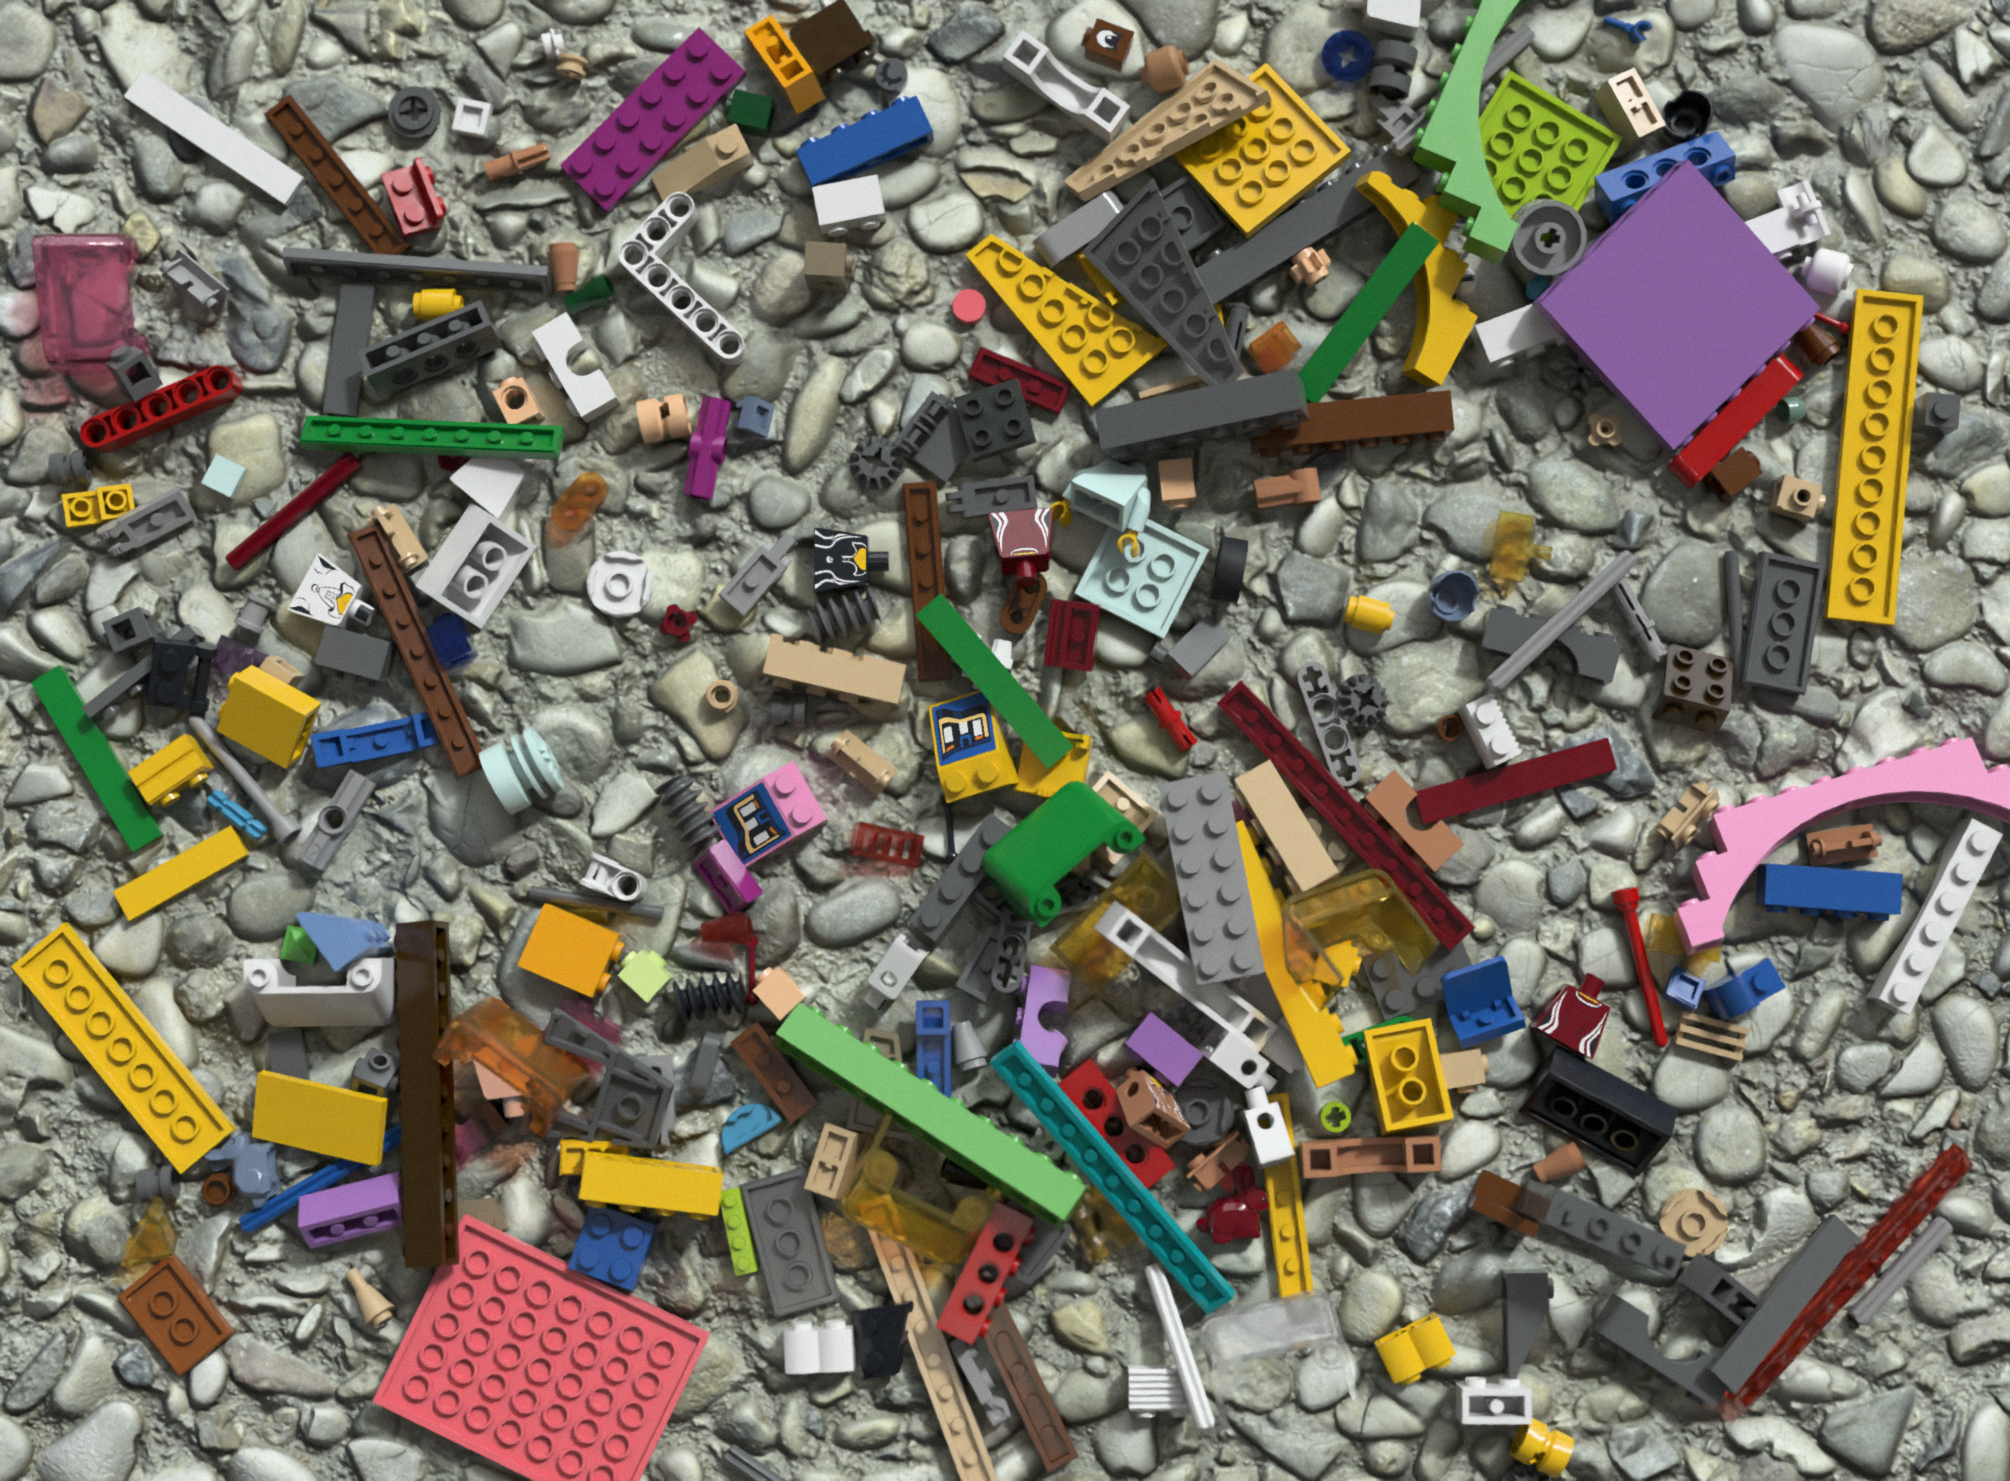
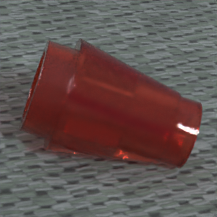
M740 911L708 922L701 923L702 940L704 943L743 945L745 941L752 940L753 937L751 917L748 913L742 914Z

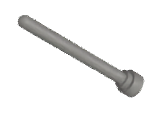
M191 715L189 717L190 726L272 823L271 828L273 829L272 835L281 845H285L297 837L303 828L294 817L289 818L288 815H283L200 715Z

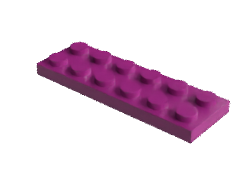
M698 27L560 167L609 214L747 76L746 71Z

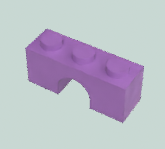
M1031 965L1030 977L1023 976L1020 996L1026 997L1025 1008L1018 1007L1015 1027L1022 1028L1019 1041L1049 1076L1056 1078L1063 1034L1046 1031L1038 1020L1047 1013L1065 1014L1072 971Z

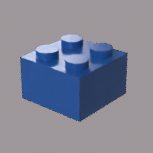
M606 1202L605 1208L590 1206L568 1268L633 1291L640 1282L661 1221L637 1212L621 1210L620 1206Z

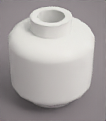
M1820 248L1815 252L1813 258L1806 257L1801 276L1807 277L1806 286L1809 290L1836 296L1840 293L1841 289L1847 290L1854 270V264H1850L1849 256L1845 253Z

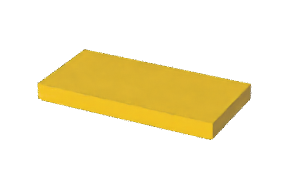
M262 1070L257 1073L252 1137L377 1166L382 1162L388 1099Z

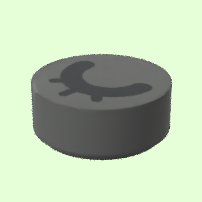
M895 58L884 59L876 67V83L885 93L895 94L902 91L908 82V71L905 64Z

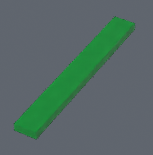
M307 415L299 444L302 449L559 460L565 430L563 426Z

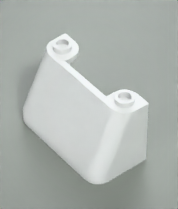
M363 958L356 960L348 969L347 986H300V976L287 972L283 967V959H244V983L265 1020L273 1026H383L391 1024L397 1018L398 984L395 980L397 958Z

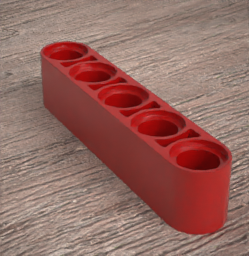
M1782 353L1774 356L1766 364L1763 372L1751 379L1742 388L1740 394L1728 402L1716 417L1666 467L1688 489H1692L1784 397L1804 374Z
M212 366L153 391L137 402L130 401L88 419L80 428V438L84 444L100 453H111L233 401L242 392V381L239 376L225 366ZM228 376L229 384L223 390H218V381ZM197 389V399L188 404L187 395L192 390ZM166 402L167 411L162 416L157 417V407ZM136 416L135 426L126 430L125 425L128 418ZM101 429H105L104 439L96 443V433Z

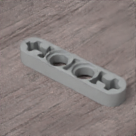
M1307 662L1299 668L1296 674V682L1327 770L1343 787H1349L1359 780L1361 766L1344 718L1339 712L1337 699L1326 669L1318 662ZM1307 668H1311L1313 673L1319 672L1320 678L1316 680L1318 690L1325 687L1327 693H1319L1309 699L1307 693H1312L1314 689L1311 682H1304L1303 677L1307 674ZM1319 699L1327 700L1332 705V713L1327 718H1320L1314 713V703ZM1329 731H1338L1342 735L1343 745L1341 748L1333 750L1327 747L1325 735ZM1348 750L1350 756L1343 757L1346 767L1352 766L1354 772L1350 774V781H1346L1344 777L1337 776L1336 771L1341 769L1338 759L1331 762L1330 756L1339 755Z

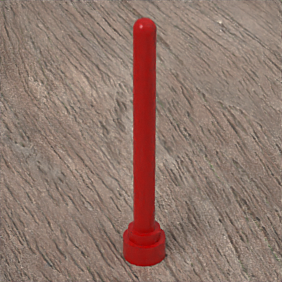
M1634 886L1610 892L1613 906L1617 905L1618 911L1623 913L1654 1044L1659 1048H1663L1667 1045L1668 1039L1635 909L1639 907L1637 902L1640 900L1638 888Z

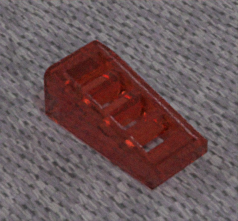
M856 822L849 855L918 869L924 836L865 822ZM865 831L871 832L867 850L862 849ZM879 834L884 835L881 853H876ZM896 837L898 840L895 854L890 856L892 838ZM911 840L908 859H904L902 856L905 841Z

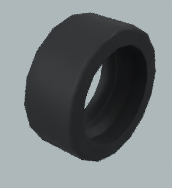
M1225 536L1221 538L1212 583L1211 599L1230 603L1238 602L1248 553L1247 540Z

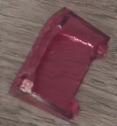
M46 233L34 235L32 238V251L43 350L48 364L67 377L108 372L109 369L105 363L112 359L110 356L111 352L123 345L135 346L144 351L146 356H148V340L146 336H141L139 331L134 328L128 267L133 266L134 259L139 257L135 239H132L126 233Z

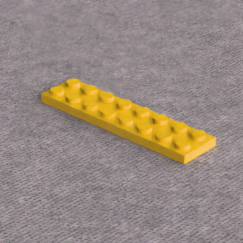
M62 923L11 966L180 1174L186 1173L206 1153L213 1150L237 1130L69 923Z

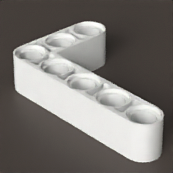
M683 192L672 193L621 245L618 252L619 261L626 272L716 357L726 365H739L747 357V346L743 337L661 260L694 226L698 218L697 209L689 195ZM680 205H687L689 207V211L685 216L676 217L673 215L676 207ZM659 228L666 230V235L663 239L659 241L650 239L654 230ZM640 252L643 254V259L638 264L632 265L627 263L628 257L632 253ZM663 274L667 276V281L663 286L654 287L651 285L652 279L656 275ZM680 297L691 298V304L686 309L675 308V303ZM704 319H713L715 321V326L711 331L702 332L699 330V325ZM727 342H738L739 349L737 352L730 355L723 353V347Z

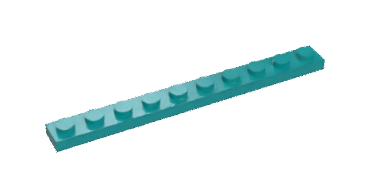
M1016 1040L994 1055L990 1061L991 1066L1201 1309L1208 1315L1232 1300L1235 1294L1234 1289L1019 1040Z

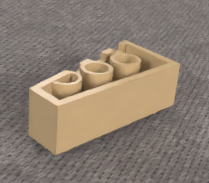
M771 633L763 674L769 680L774 681V687L792 690L793 685L806 687L805 693L819 697H825L826 692L839 694L838 700L852 704H858L859 699L872 701L871 707L891 711L892 706H900L908 669L907 665L867 655L855 657L853 653L837 648L822 650L820 646L803 640L794 641V644L784 642L782 635Z
M1268 760L1234 779L1237 791L1233 795L1242 810L1248 809L1253 818L1250 820L1251 826L1259 838H1265L1269 845L1267 849L1269 856L1276 867L1281 866L1286 875L1284 880L1293 895L1297 894L1305 910L1307 911L1341 892L1339 871L1272 762Z

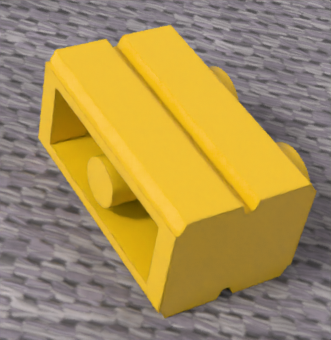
M183 734L128 771V774L148 804L167 807L181 798L179 792L188 786L193 789L209 779L207 773L212 771L214 766L206 754H204L196 739L191 735Z

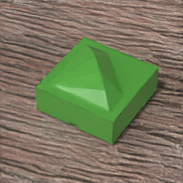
M288 925L280 958L316 965L319 953L318 947L304 928Z

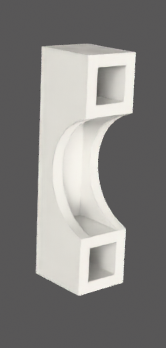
M1022 30L1003 55V69L1108 144L1113 141L1129 119L1130 106L1104 87L1091 86L1074 76L1057 61L1049 48Z

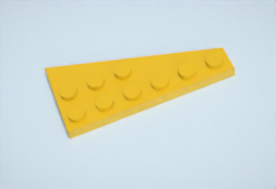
M993 234L987 236L965 254L966 259L1091 409L1169 346L1161 338L1151 335L1143 330V327L1130 322L1114 312V309L1072 283H1067L1048 268L1042 267L1025 257V254Z

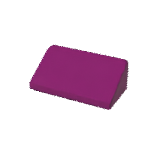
M721 840L711 846L693 862L695 868L731 917L763 893L726 840Z

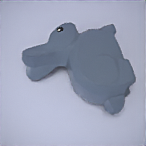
M240 1133L226 1142L223 1149L210 1150L204 1156L208 1161L209 1169L217 1172L228 1166L233 1167L232 1184L241 1195L252 1200V1206L255 1209L262 1208L269 1197L280 1191V1180L276 1174L275 1154L278 1151L277 1145L274 1142L251 1144L250 1138L246 1134Z

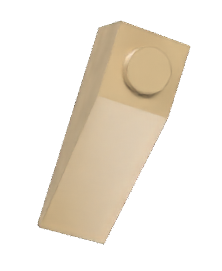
M735 123L705 138L655 173L651 178L664 201L675 192H683L690 196L753 165L754 161Z

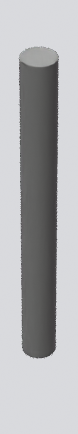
M1726 551L1725 568L1731 660L1734 665L1733 685H1744L1738 683L1744 647L1738 551Z
M531 886L529 891V899L661 921L664 915V907L538 886Z

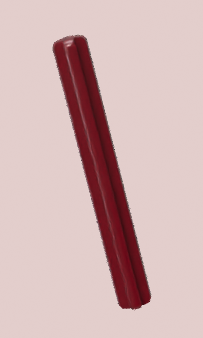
M347 453L225 557L227 563L233 569L241 570L362 467L360 461L352 453Z

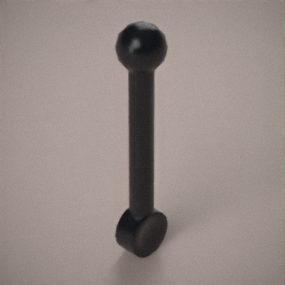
M943 795L941 805L945 807L949 850L946 860L951 864L958 855L955 852L951 810L954 803H946L945 796Z

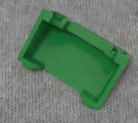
M1070 781L990 847L983 856L982 868L1014 912L1043 928L1056 917L1061 908V898L1053 887L1059 879L1103 842L1113 852L1122 855L1130 853L1146 839L1137 826L1089 785L1080 781Z

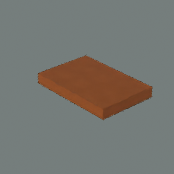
M174 1252L166 1256L117 1296L178 1377L184 1375L236 1332Z

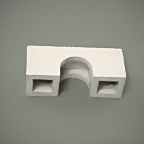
M567 312L532 331L537 340L532 346L542 362L548 359L553 370L548 373L558 390L563 387L565 388L570 397L565 400V403L574 418L581 416L588 423L621 404L600 369L585 376L572 373L571 364L573 358L579 352L588 348Z

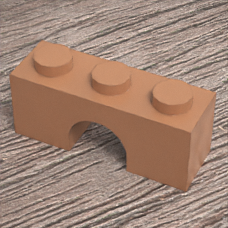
M1393 770L1361 798L1366 804L1363 808L1376 821L1381 820L1389 829L1387 833L1399 846L1404 845L1412 853L1410 857L1423 871L1427 870L1429 873H1433L1452 857L1464 843L1442 820L1436 821L1425 831L1416 830L1408 824L1405 810L1409 802L1418 794Z

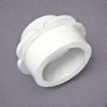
M550 29V33L541 34L547 61L554 59L559 61V55L566 53L562 34L555 35L554 30Z

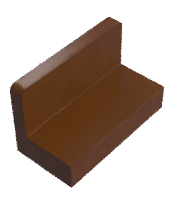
M1483 1169L1466 1206L1533 1238L1539 1228V1225L1535 1223L1536 1219L1515 1210L1524 1188Z

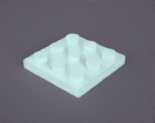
M1147 519L1143 532L1138 533L1137 536L1140 553L1136 558H1132L1130 553L1133 544L1125 546L1122 555L1117 545L1118 539L1122 535L1128 534L1129 529L1126 528L1121 532L1108 526L1074 595L1089 603L1100 604L1101 609L1164 640L1209 549Z

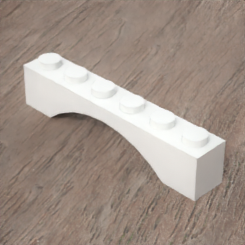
M1973 818L1958 820L1943 849L1936 877L1920 912L1900 945L1880 970L1866 998L1896 1014L1910 1015L2003 834Z
M1116 901L1112 903L1094 927L1103 936L1257 1053L1260 1052L1279 1027L1223 983L1197 986L1193 961Z

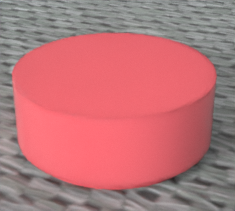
M966 289L955 296L953 312L957 320L963 324L971 325L978 323L984 317L986 303L984 297L978 291Z

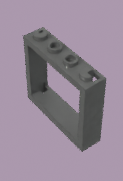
M1531 1179L1527 1180L1515 1208L1518 1212L1672 1278L1675 1277L1687 1245L1603 1207L1560 1188Z

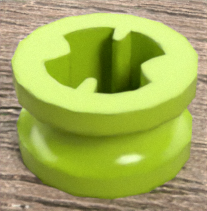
M1330 1101L1322 1106L1319 1112V1120L1325 1129L1331 1132H1341L1349 1126L1351 1114L1346 1105L1338 1101ZM1339 1107L1337 1111H1343L1344 1118L1339 1119L1338 1126H1331L1332 1122L1329 1121L1327 1123L1326 1115L1331 1114V1108Z

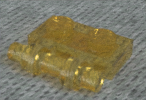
M1094 1184L1086 1188L1092 1201L1083 1204L1081 1201L1071 1218L1073 1222H1078L1086 1237L1083 1241L1088 1250L1092 1249L1097 1260L1109 1255L1104 1242L1113 1238L1118 1249L1140 1239L1137 1233ZM1097 1210L1107 1227L1101 1231H1097L1089 1216Z

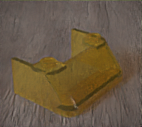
M1375 868L1294 894L1287 899L1281 910L1285 968L1317 1013L1323 1011L1345 979L1323 949L1358 937L1362 944L1373 953L1385 954L1393 951L1410 975L1414 977L1418 975L1440 944L1391 877L1384 871Z
M888 1114L881 1116L874 1124L840 1199L842 1214L848 1220L938 1263L947 1266L960 1263L988 1224L1001 1192L989 1185L982 1198L969 1196L962 1199L958 1203L954 1214L951 1215L893 1187L892 1184L897 1174V1163L889 1153L878 1149L892 1116Z

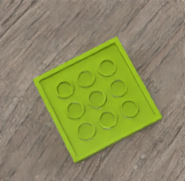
M1511 70L1508 71L1479 118L1481 147L1487 171L1497 196L1510 219L1523 204L1536 199L1557 200L1573 207L1578 212L1594 186V176L1602 173L1623 139L1622 136ZM1549 232L1542 233L1540 236V240L1545 242L1550 238Z

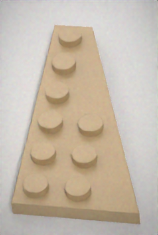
M1215 58L1189 79L1184 86L1179 87L1063 182L1071 193L1085 202L1267 104L1272 99L1266 89Z

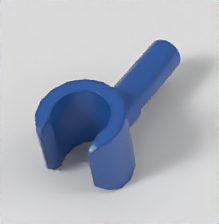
M1606 15L1603 22L1627 33L1628 39L1633 44H1640L1647 40L1646 37L1639 35L1637 28L1645 32L1652 29L1651 23L1645 20H1640L1633 25Z

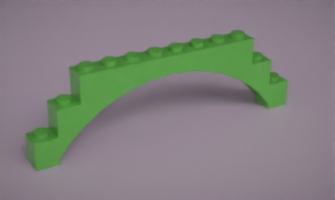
M1528 0L1474 1L1473 7L1478 10L1475 17L1468 15L1460 34L1466 36L1463 45L1456 43L1448 62L1454 64L1450 73L1443 72L1436 90L1442 92L1439 100L1432 99L1424 115V118L1428 119L1429 123L1426 129L1419 127L1411 145L1417 148L1412 161L1443 174L1436 191L1442 193L1437 205L1468 218L1461 233L1462 236L1467 237L1462 250L1497 265L1501 263L1507 253L1519 223L1511 220L1497 196L1487 171L1479 129V95L1483 71L1493 43L1513 14Z

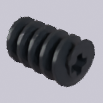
M741 971L739 972L738 981H734L730 972L726 973L724 983L720 982L717 974L713 975L711 985H707L704 977H700L698 987H694L691 980L686 979L685 988L682 990L677 981H673L676 1010L684 1022H690L692 1012H694L698 1020L704 1019L706 1009L711 1018H715L718 1015L719 1007L725 1016L731 1014L733 1005L738 1014L744 1013L746 992Z

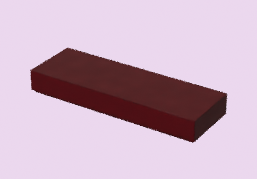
M980 346L968 374V379L990 387L1018 378L1024 400L1027 404L1055 416H1060L1072 384Z

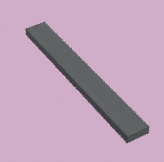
M283 247L281 256L288 275L293 277L551 295L552 281L548 266Z

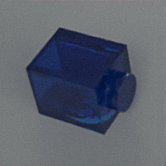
M445 613L437 616L432 620V625L425 627L441 665L449 668L478 655L463 618L457 614L452 616L451 613Z

